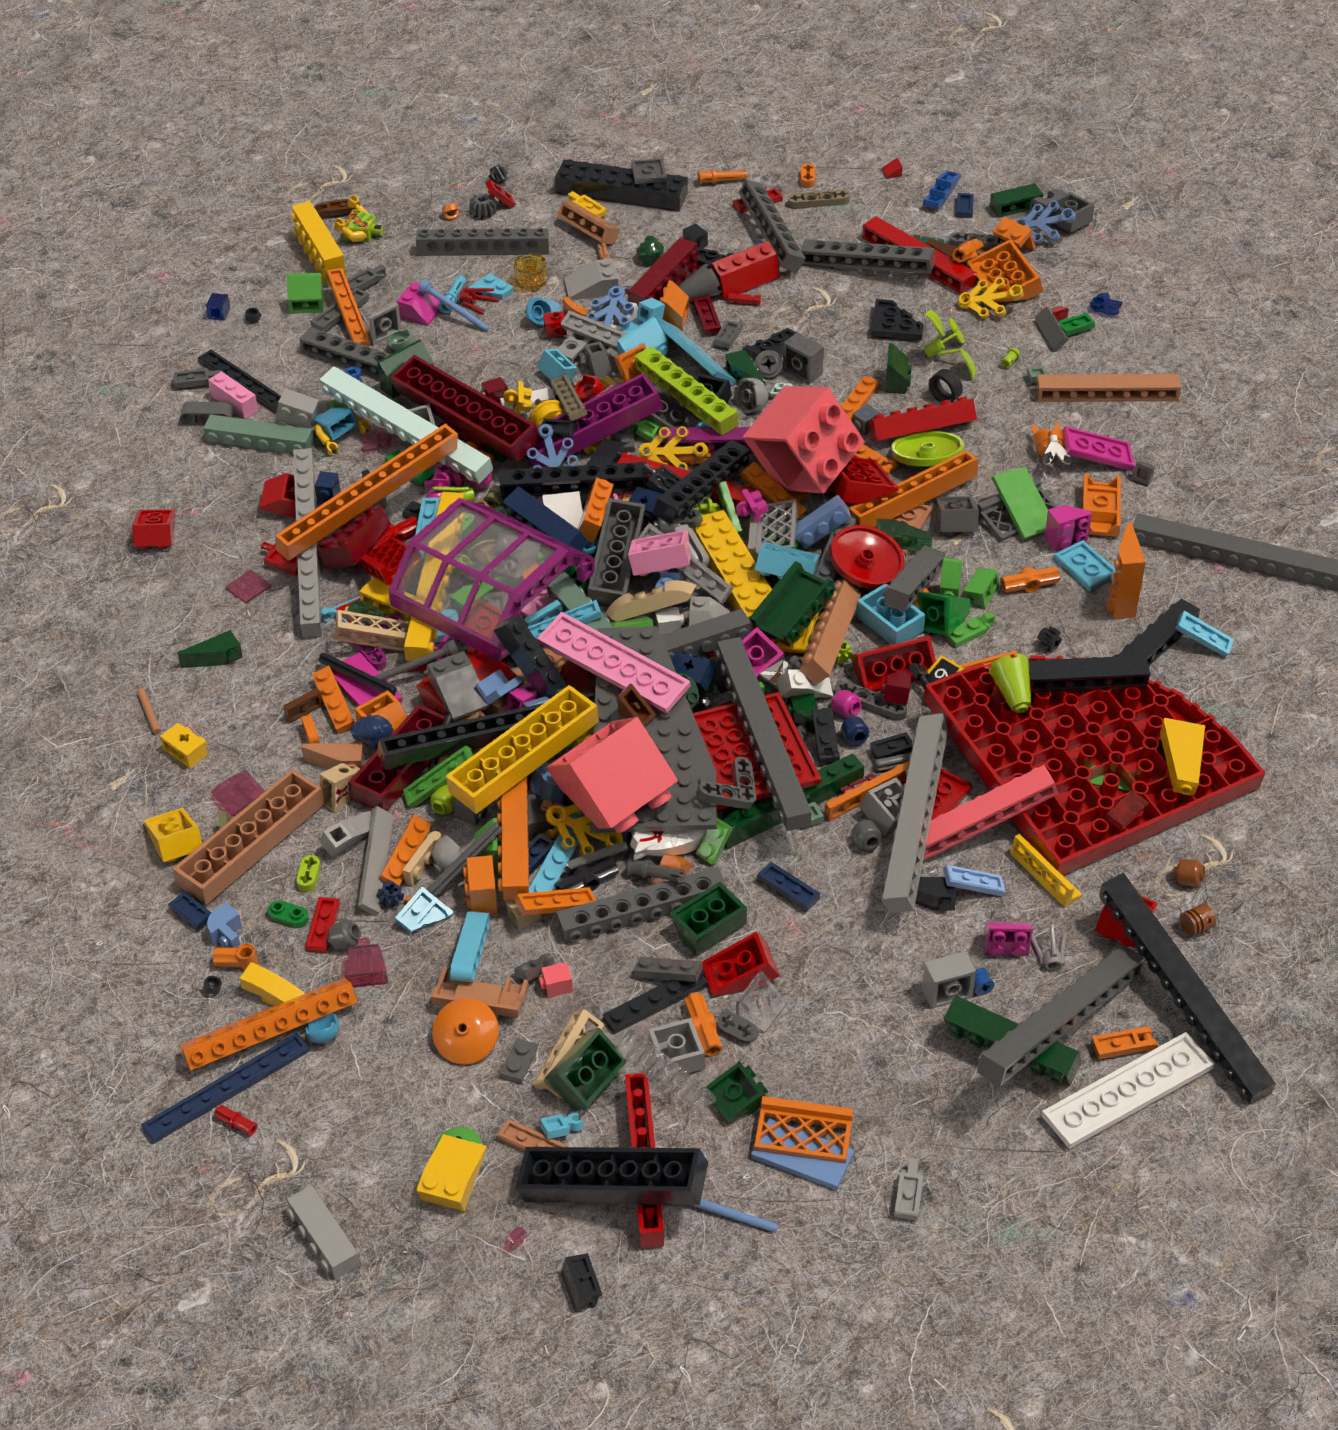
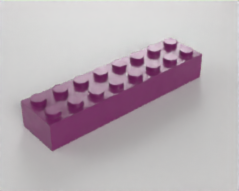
M645 373L583 403L587 415L573 420L577 422L578 426L572 437L574 445L569 449L565 458L663 409L659 393ZM566 412L553 418L571 421ZM551 437L557 456L565 438ZM541 438L532 448H536L538 453L549 458L545 441ZM567 440L565 446H571V441ZM532 450L530 452V456L534 457L536 455V451ZM527 453L525 454L532 468L536 465L542 468L548 467L536 459H530Z

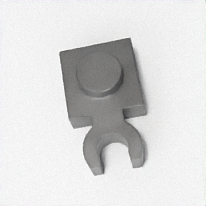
M544 954L536 961L530 960L514 968L515 975L523 980L533 981L542 974V967L555 965L553 957L548 958L547 954Z

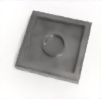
M663 158L631 161L635 184L667 182Z

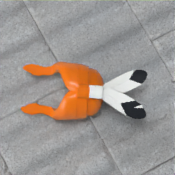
M1056 422L1054 429L1050 431L1049 429L1038 430L1034 423L1032 425V440L1035 442V449L1043 458L1044 464L1048 465L1053 459L1059 458L1063 463L1069 465L1071 458L1066 453L1063 433L1059 424Z

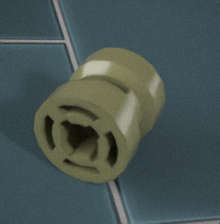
M498 485L491 486L488 494L483 499L492 509L500 507L505 498H501L500 486Z

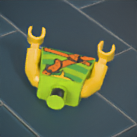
M352 195L347 202L350 208L355 207V209H352L345 222L341 218H337L334 230L342 231L343 241L370 242L374 234L382 235L384 228L382 225H377L375 215L368 213L362 205L359 206L357 204L359 198L356 195Z

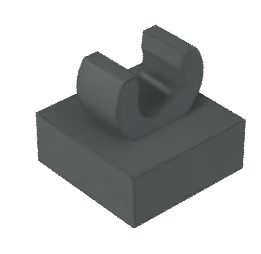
M1138 461L1135 465L1132 480L1146 485L1151 484L1155 467Z

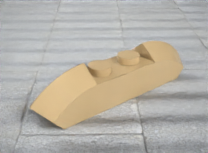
M674 580L665 582L664 589L660 586L652 589V592L648 594L640 592L633 597L630 593H627L616 599L606 613L611 619L618 622L688 601L692 597L696 585L686 581Z

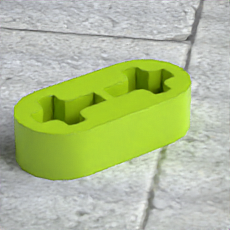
M315 855L305 856L301 861L297 874V886L302 892L313 891L317 886L321 864L319 858Z

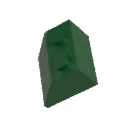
M889 343L885 393L906 394L907 387H910L912 365H908L909 358L893 343Z

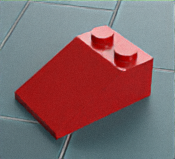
M175 509L138 510L132 524L134 547L148 549L150 546H158V548L164 549L172 546Z
M1141 896L1154 913L1158 903ZM1105 905L1094 931L1100 933L1105 938L1115 939L1126 947L1135 948L1133 940L1127 938L1123 926L1120 922L1115 921L1111 914V909L1108 905Z
M757 931L702 961L703 970L714 997L761 987L780 976L768 943Z

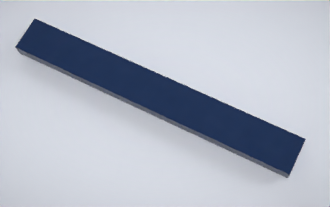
M296 1033L142 1123L141 1127L151 1142L155 1144L310 1052L309 1046Z

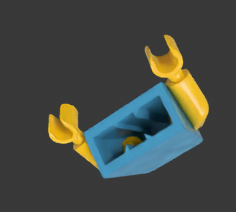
M333 407L314 419L316 435L323 445H327L329 456H333L332 450H336L338 453L337 444L330 441H334L357 424L360 426L359 431L361 434H366V429L370 431V422L361 420V417L352 408Z

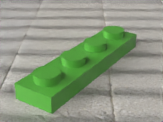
M465 745L403 789L408 806L411 808L416 807L433 795L438 788L447 785L446 775L473 756L471 748Z

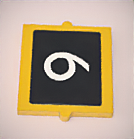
M941 655L927 671L929 674L927 679L929 683L962 671L964 668L956 664L954 660H949Z

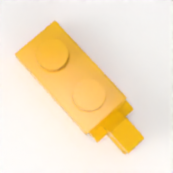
M573 191L568 193V202H575L599 217L607 214L605 207L585 194L580 196Z

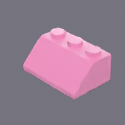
M687 529L632 540L628 557L633 575L646 576L650 572L658 571L662 573L671 568L682 569L687 567L691 560Z

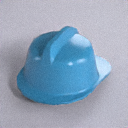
M534 297L527 303L524 313H526L530 322L544 325L543 314L563 310L556 301Z

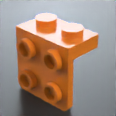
M1003 217L993 230V235L1005 241L1011 239L1019 248L1021 246L1030 250L1036 248L1032 230L1026 225L1023 226L1017 223L1014 219Z

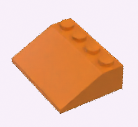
M1011 239L966 261L970 269L977 272L976 277L978 280H986L989 287L996 278H1004L1005 286L1002 289H997L994 293L1009 291L1011 286L1020 285L1024 292L1020 300H1026L1044 292L1039 275ZM1012 298L994 300V302L1016 301Z
M1129 522L1126 526L1118 549L1117 559H1114L1115 572L1111 575L1112 587L1109 588L1110 600L1107 601V610L1111 612L1113 620L1136 618L1146 562L1132 522Z

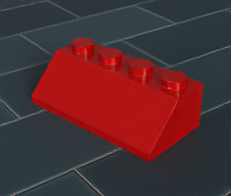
M769 241L712 262L710 266L720 284L717 288L718 291L721 290L720 295L723 300L728 299L729 293H736L738 295L781 277L777 254Z
M921 636L850 655L854 673L860 685L872 691L881 689L882 682H886L888 674L909 668L911 663L923 665L928 671L936 662L930 636ZM911 673V681L917 680L918 678L913 677Z

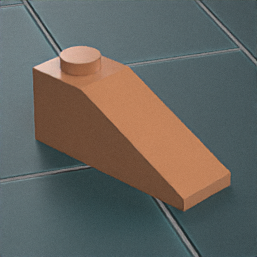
M363 743L302 744L301 746L305 761L326 769L333 768L341 763L348 765L352 769L355 767L361 769L364 765Z

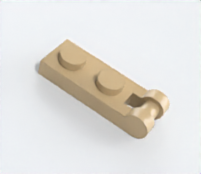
M431 832L402 871L405 884L413 886L422 877L426 867L433 862L432 851L434 845L441 838L440 832Z

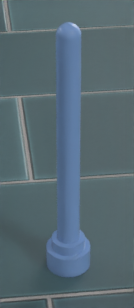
M424 279L420 283L418 291L423 294L432 295L483 331L489 329L487 324L436 291L431 282Z
M701 1199L700 1205H691L771 1232H775L778 1229V1225L774 1222Z

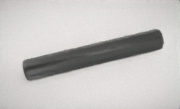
M945 746L943 758L952 757L954 755L952 746ZM912 753L878 759L875 761L876 769L878 771L893 769L897 765L909 761V756Z

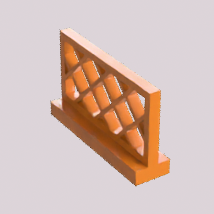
M762 1096L754 1150L846 1163L853 1121V1109ZM764 1118H774L778 1122L769 1127L764 1122ZM795 1121L800 1126L791 1130L786 1123ZM817 1124L821 1125L824 1129L814 1133L809 1126ZM782 1126L787 1134L778 1138L773 1131ZM836 1127L845 1128L846 1132L837 1137L832 1129ZM805 1129L811 1137L801 1141L796 1134ZM828 1133L833 1140L825 1145L819 1137ZM768 1134L774 1140L771 1144L760 1143L761 1138ZM792 1137L798 1145L790 1148L786 1147L783 1142ZM815 1141L820 1148L816 1151H811L806 1145ZM838 1144L843 1150V1154H833L829 1149Z

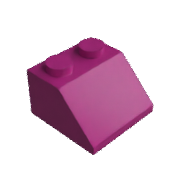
M412 282L396 301L399 305L400 318L428 326L440 312L438 308L440 301L430 294L427 295L418 291L420 284Z
M757 627L742 640L757 679H759V673L784 660V653Z

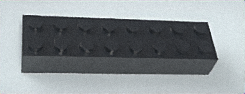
M564 159L555 176L556 194L568 195V193L573 191L580 196L585 194L589 198L680 212L688 194V177L666 174L667 182L635 184L632 168L628 169Z
M525 1147L515 1189L525 1202L700 1205L708 1161L700 1148Z

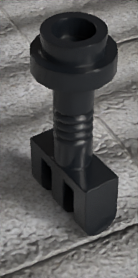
M911 663L909 669L913 677L919 679L925 691V686L929 684L927 679L929 674L925 666Z

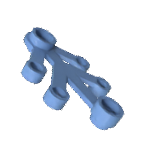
M1052 200L1045 210L1041 204H1035L1025 219H1018L1017 223L1023 226L1026 225L1030 229L1038 227L1052 241H1056L1059 239L1060 234L1057 230L1051 229L1047 225L1062 221L1072 223L1075 220L1076 214L1071 208H1066L1062 211L1061 215L1048 217L1052 211L1055 212L1060 207L1056 200ZM1036 215H1040L1037 220L1032 221ZM1032 230L1034 242L1036 244L1043 243L1044 237L1042 234Z
M614 286L609 289L608 295L601 299H593L590 302L593 310H599L602 305L610 302L609 306L597 313L590 312L586 317H594L592 320L597 321L606 315L604 324L611 327L613 317L615 316L620 326L627 328L630 325V320L617 308V303L619 302L623 306L626 314L633 313L634 306L624 298L625 290L621 286Z
M543 424L539 427L538 433L545 441L549 458L538 453L536 448H530L527 451V455L530 459H536L548 467H560L569 449L574 445L573 440L565 438L562 442L563 446L556 456L551 438L553 436V429L549 424ZM548 428L549 432L548 434H543L542 430ZM567 440L571 441V446L569 447L565 446ZM532 450L536 451V455L534 457L530 456V452ZM575 455L569 456L567 466H577L578 458ZM571 458L576 459L575 464H570ZM536 465V466H534L533 468H542V467L539 466V465Z

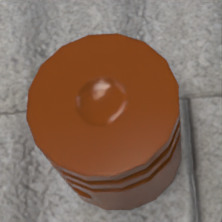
M1205 903L1181 913L1179 917L1181 927L1190 937L1216 925L1214 912Z

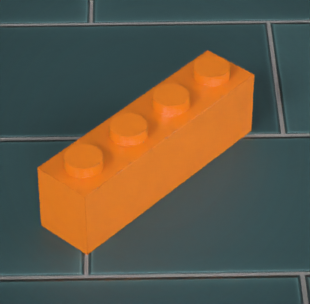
M597 477L588 494L578 530L582 532L587 541L592 543L601 528L608 499L613 488V484Z

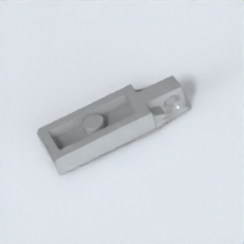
M909 1158L908 1170L902 1169V1172H900L894 1217L918 1220L924 1176L922 1172H917L919 1159Z

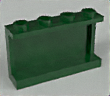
M795 561L749 619L754 629L757 627L765 635L790 647L794 641L798 640L802 631L810 625L814 616L821 611L826 601L833 596L836 588L832 579L827 578L825 581L805 571L802 564Z

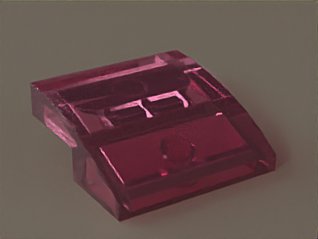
M247 770L228 778L211 791L231 817L239 814L265 792Z

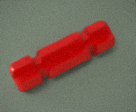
M729 293L728 303L735 304L737 302V304L751 305L753 303V305H760L761 296Z

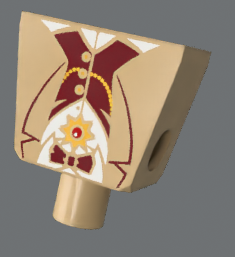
M341 763L320 774V787L323 792L324 807L336 813L351 800L348 782L360 770L359 767L352 769L348 765Z

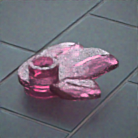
M376 428L374 432H365L360 436V439L365 442L361 448L363 452L373 451L378 447L386 448L392 443V436L390 433H387L385 428Z

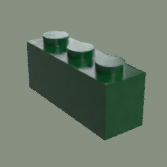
M1035 183L991 193L989 207L997 218L1029 211L1030 201L1036 197L1043 198V193Z

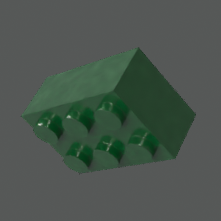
M600 1028L586 1031L545 1078L575 1111L587 1108L628 1060Z

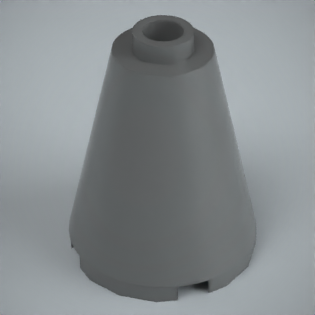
M708 264L702 265L678 286L689 296V303L693 302V298L714 297L721 294V290L718 291L717 288L720 284L711 268L709 270L706 268Z

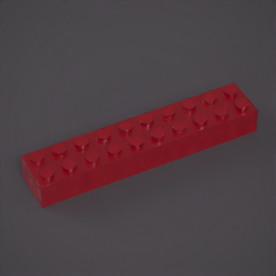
M413 355L390 376L398 393L420 406L429 404L432 413L515 462H518L541 439L536 424L416 355Z

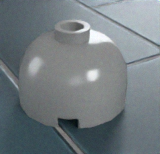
M743 378L737 382L739 384L734 389V398L736 405L744 409L743 413L757 412L766 405L768 391L761 380L757 378Z
M443 835L438 840L432 851V857L436 862L433 866L441 874L463 853L460 847L447 835Z

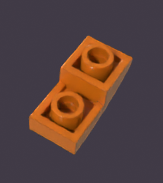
M570 297L563 298V312L565 315L569 310L585 317L589 313L582 304L576 306Z

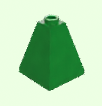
M918 592V609L925 614L924 631L947 636L951 635L970 614L971 603L969 598Z

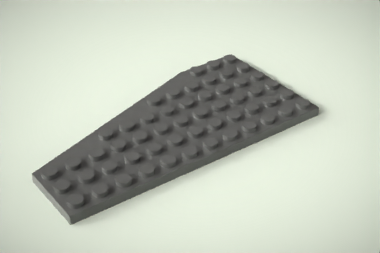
M658 626L598 628V632L676 673ZM597 675L595 704L598 708L599 722L594 725V733L612 721L626 719L619 714L616 698L623 690ZM685 693L667 714L648 704L656 715L644 728L678 781L667 788L672 795L668 801L652 810L647 803L634 812L639 820L623 832L717 829V804L704 802L696 795V790L701 782L710 781L717 783V773ZM590 820L591 833L616 832L614 827L598 829Z

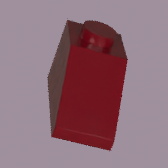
M906 668L887 675L886 682H882L880 693L884 694L883 702L907 705L911 689L910 669Z

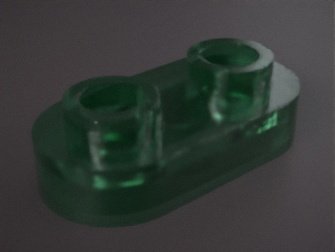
M355 601L348 606L349 612L381 617L380 609L367 602Z

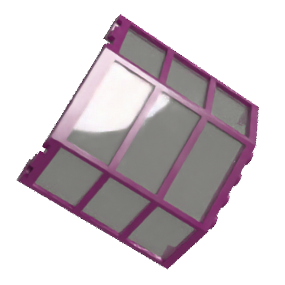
M458 498L409 541L388 591L390 605L500 661L508 654V651L493 630L505 619L517 614L520 615L521 610L568 566H576L577 580L584 583L595 572L594 557L486 505Z

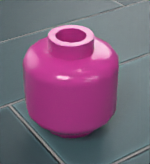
M840 690L832 698V709L837 715L849 718L857 715L861 710V700L855 693Z

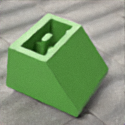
M321 273L287 274V298L290 314L322 313L324 311Z

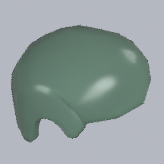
M405 329V331L399 330L390 335L388 344L396 352L412 344L414 337L408 329Z

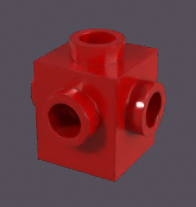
M563 311L543 314L544 330L547 338L567 335V329L561 326V322L565 318Z

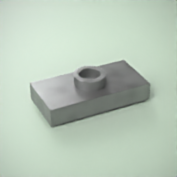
M726 320L714 339V345L730 349L742 330V324Z

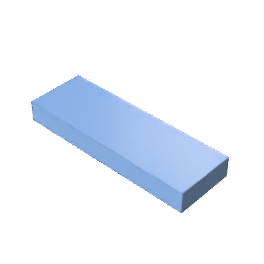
M946 865L943 868L947 886L1003 896L1006 892L1001 875Z

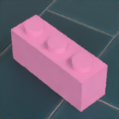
M220 372L208 379L211 396L219 402L231 404L234 408L233 412L243 419L258 412L256 395L225 373Z

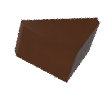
M632 683L616 697L619 714L626 719L638 717L642 725L645 726L656 715Z

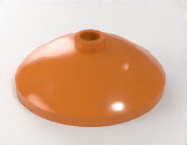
M472 998L457 999L448 1003L437 1014L432 1029L433 1041L438 1052L448 1061L459 1065L474 1064L485 1059L496 1046L499 1037L498 1020L494 1012L485 1003ZM462 1025L467 1026V1029L464 1032H460L459 1030L460 1026Z

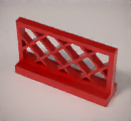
M392 536L368 550L357 564L361 570L389 586L392 584V576L396 574L408 545ZM421 552L414 556L411 565L423 558Z

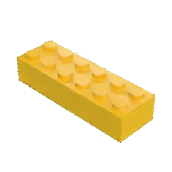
M311 201L293 205L292 213H290L291 220L294 223L292 227L295 236H298L299 244L303 245L304 252L309 255L310 262L314 263L316 272L321 273L322 282L325 281L326 285L331 287L326 276V270L343 268L346 276L344 255Z

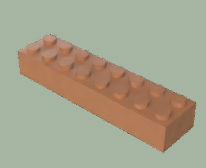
M291 769L173 868L176 885L207 905L324 805L322 788Z

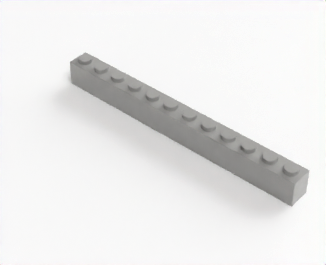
M312 448L293 450L296 521L316 509L315 469ZM318 542L298 554L300 625L303 638L322 637Z
M943 713L919 716L918 725L915 726L916 736L912 741L913 751L909 756L910 765L906 771L907 780L903 785L904 795L900 800L901 810L897 815L898 824L897 829L894 830L895 839L894 844L891 845L888 874L884 878V892L881 893L882 904L886 906L889 913L914 911L948 734V727Z

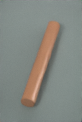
M139 689L137 694L154 734H159L161 729L144 689Z

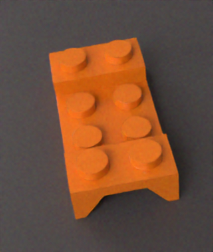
M1084 473L1082 509L1092 513L1089 535L1119 537L1121 526V476H1117L1109 483L1094 482L1087 473Z

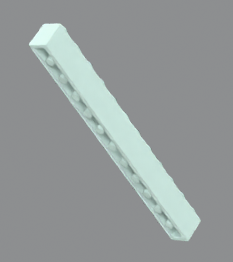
M335 366L319 379L322 386L321 389L326 395H331L339 403L346 404L353 411L359 412L364 418L368 417L376 425L383 426L388 432L398 435L403 441H408L412 445L438 429L437 426ZM459 439L457 449L439 461L443 465L450 466L455 472L465 475L468 480H473L478 484L493 471L491 459Z

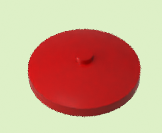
M865 525L846 527L835 535L830 545V560L836 571L847 581L863 588L877 589L884 584L890 586L892 579H896L898 572H902L904 568V555L898 543L891 536L874 527Z

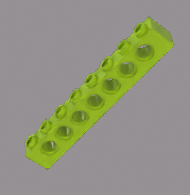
M650 346L634 356L636 369L639 372L645 373L648 379L720 435H724L739 426V415L735 408L727 405L724 400H721L712 391L705 388L702 383L697 382L691 375L684 372L681 367L676 366L669 358L667 359L660 351Z

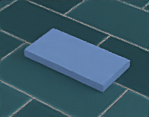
M769 1118L767 1125L771 1127L778 1121ZM782 1126L773 1131L778 1138L787 1134ZM805 1131L796 1134L801 1141L811 1137ZM769 1134L761 1138L760 1141L762 1144L774 1142ZM792 1137L783 1142L786 1147L790 1148L798 1145ZM819 1137V1139L825 1145L831 1142L829 1140ZM815 1141L806 1145L811 1151H816L820 1148ZM838 1144L829 1149L833 1154H843V1150ZM848 1148L846 1163L753 1150L751 1158L837 1191L855 1150Z

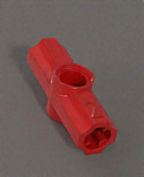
M412 516L395 526L390 524L370 549L392 536L404 542L406 537L416 532L417 519Z

